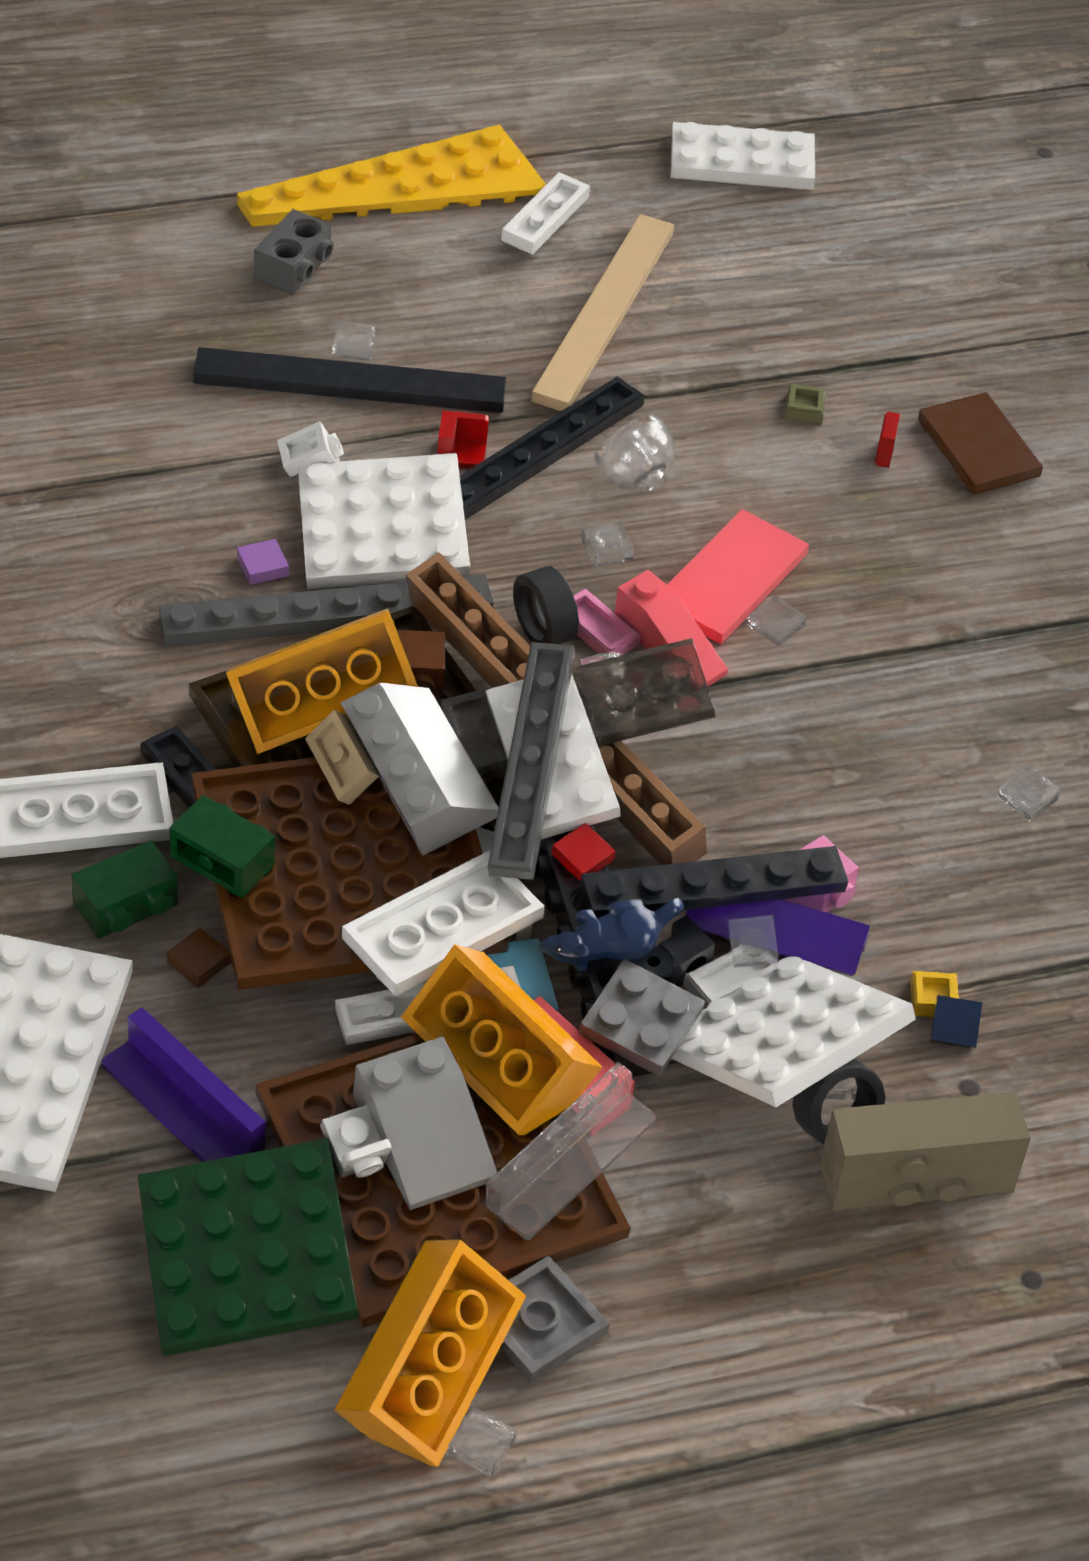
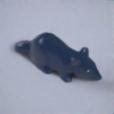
M675 898L653 912L646 909L641 900L619 901L611 903L608 906L609 914L599 919L596 918L592 910H581L576 913V920L578 923L583 924L582 926L575 927V932H564L547 937L539 945V949L560 962L572 964L578 972H584L587 969L588 961L602 958L622 961L624 959L628 961L638 960L652 951L662 928L684 910V905L681 899Z

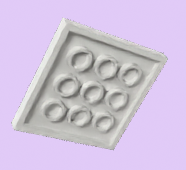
M457 453L314 463L310 466L298 468L307 590L407 582V573L438 552L462 576L470 575V560Z
M787 957L777 962L775 970L762 977L751 978L742 984V988L724 998H719L709 1003L707 1008L702 1010L672 1059L771 1106L778 1107L910 1024L916 1018L912 1003L809 961L802 960L799 957Z

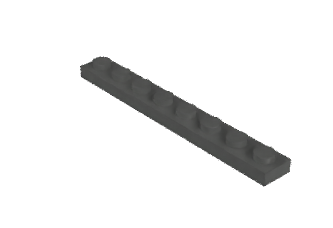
M486 574L463 576L493 607L494 603ZM407 582L160 605L159 617L165 647L329 631L387 608L391 614L413 605L410 601Z

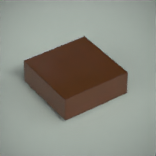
M198 928L167 951V962L197 987H200L231 963L229 950L202 928Z

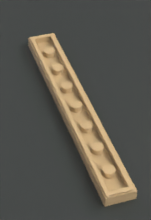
M643 214L638 216L533 389L531 402L558 411H563L574 403L671 239L674 224Z

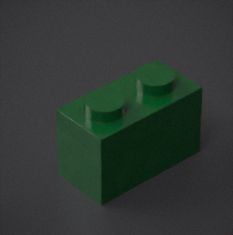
M202 795L169 827L170 857L214 883L221 885L240 898H243L275 866V836L262 825L253 824L234 813L227 805L217 803L205 795Z
M152 840L71 874L73 903L98 939L113 932H121L136 922L153 915H160L171 907L178 905V876Z

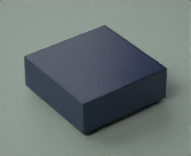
M937 995L930 1042L975 1049L983 1002Z

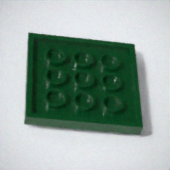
M328 1138L137 1175L160 1348L163 1357L359 1319Z

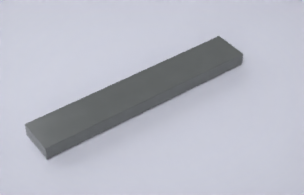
M531 642L487 866L489 876L534 879L575 658V649L572 645Z

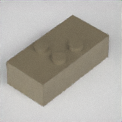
M1016 1092L832 1109L820 1160V1168L832 1211L884 1205L909 1206L915 1202L933 1200L951 1202L963 1197L1014 1192L1031 1137Z

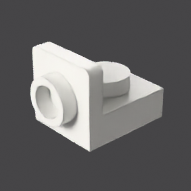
M320 421L277 440L283 468L290 477L298 474L299 467L310 466L314 463L339 462V457L344 455L337 435L335 433L329 435Z
M367 1105L322 1120L320 1127L324 1137L328 1138L330 1151L341 1178L356 1173L357 1177L369 1176L384 1167L383 1163L386 1162L392 1147L389 1139L381 1140Z

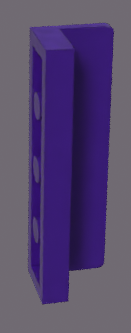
M783 899L692 909L686 912V915L705 933L785 957H799L823 968L849 976L856 974L870 931V925Z
M143 1007L128 1016V1041L101 1060L102 1067L202 1162L265 1150L266 1121Z

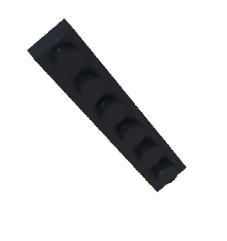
M830 846L585 873L581 876L579 886L586 909L592 910L596 918L599 919L609 914L608 906L611 903L619 901L641 900L646 909L654 912L669 901L679 898L683 902L684 910L841 893L846 891L849 880L837 847Z

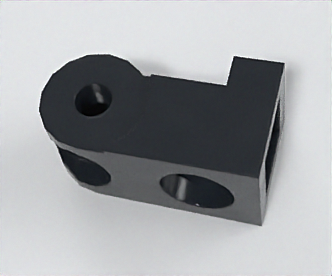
M685 915L673 922L671 937L659 943L658 946H654L650 953L639 959V962L645 970L680 987L684 983L686 974L713 961L715 943Z

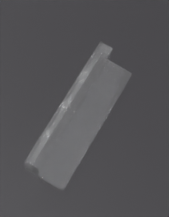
M619 1062L616 1063L487 1182L486 1206L525 1240H530L655 1123L656 1115L630 1094L632 1073Z

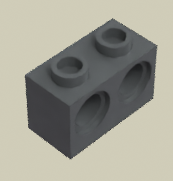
M292 209L254 249V279L293 295L303 283L310 281L314 271L322 262L325 263L330 259L334 249V243L331 241L332 224Z

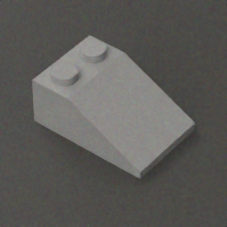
M444 1037L356 1065L353 1098L358 1108L365 1105L368 1106L381 1140L389 1139L392 1149L386 1164L409 1210L498 1179V1173L463 1073Z

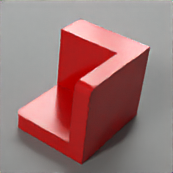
M442 410L437 454L457 453L458 467L461 469H471L484 461L487 448L489 416Z

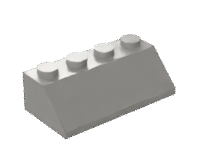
M378 683L341 702L349 722L379 774L380 781L422 856L497 818L499 808L429 688Z

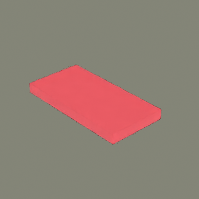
M741 509L667 586L677 593L704 635L722 644L808 554L809 544Z

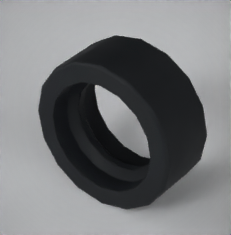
M552 566L541 567L518 575L513 584L514 607L519 623L531 642L562 644L573 640L579 628L578 608L573 592L563 575Z
M852 1059L793 1097L792 1107L795 1120L806 1133L822 1144L825 1143L829 1124L822 1123V1105L828 1092L837 1083L847 1078H855L857 1090L851 1107L885 1104L886 1095L883 1082L875 1071L856 1059Z

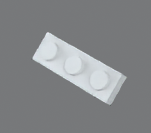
M559 172L502 229L501 241L533 255L589 198L590 186Z

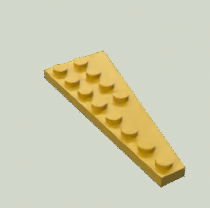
M496 125L237 193V206L250 225L255 227L277 225L292 209L314 218H320L321 220H331L334 213L355 211L357 217L368 216V210L390 208L391 214L439 210L453 202H459L472 207L481 206V200L503 198L504 203H515L518 196L537 195L546 186V183L501 125Z

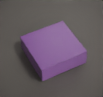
M276 539L237 547V559L249 585L289 576V565Z

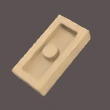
M334 710L305 738L339 801L350 805L379 777L345 714Z

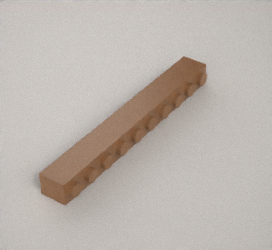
M439 552L406 574L411 604L438 632H445V639L491 688L524 679L530 645ZM582 700L620 806L621 817L616 819L660 865L694 862L706 855V827Z

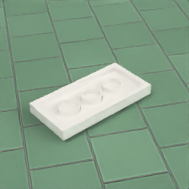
M673 122L670 178L813 190L815 183L814 134L800 131L785 132L764 128L750 129L729 125L715 126L694 122Z
M572 674L541 839L575 830L585 822L590 826L621 817L620 806ZM524 679L486 690L487 700L507 759L509 758Z
M163 762L0 779V858L146 843L150 840L153 842L170 840L169 827L173 824Z
M489 850L342 926V939L396 997L428 980L454 944L482 951L541 920L544 917V905L518 878L489 876L487 869L490 856Z

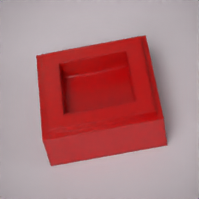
M887 411V414L884 415L875 458L876 466L890 468L901 415L899 413Z
M586 822L553 844L551 854L579 881L582 874L598 872L614 861L616 853Z

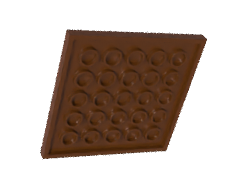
M315 757L192 773V788L195 801L202 795H205L217 803L227 805L234 813L253 824L262 825L275 836V866L243 898L214 883L238 990L370 972L369 967L342 939V926L483 854L477 831L474 829L422 856L379 777L348 805L337 799ZM508 937L481 952H484L486 955L508 952Z
M418 1034L257 1083L256 1097L279 1147L325 1139L320 1127L323 1119L358 1108L353 1098L356 1065L424 1043L425 1041ZM467 1084L498 1173V1179L409 1210L386 1162L383 1163L384 1167L369 1176L357 1177L356 1173L341 1178L332 1157L359 1312V1319L357 1320L361 1328L382 1322L425 1241L462 1240L508 1279L520 1274L548 1255L554 1262H558L629 1238L631 1227L569 1108L522 1136L518 1135Z

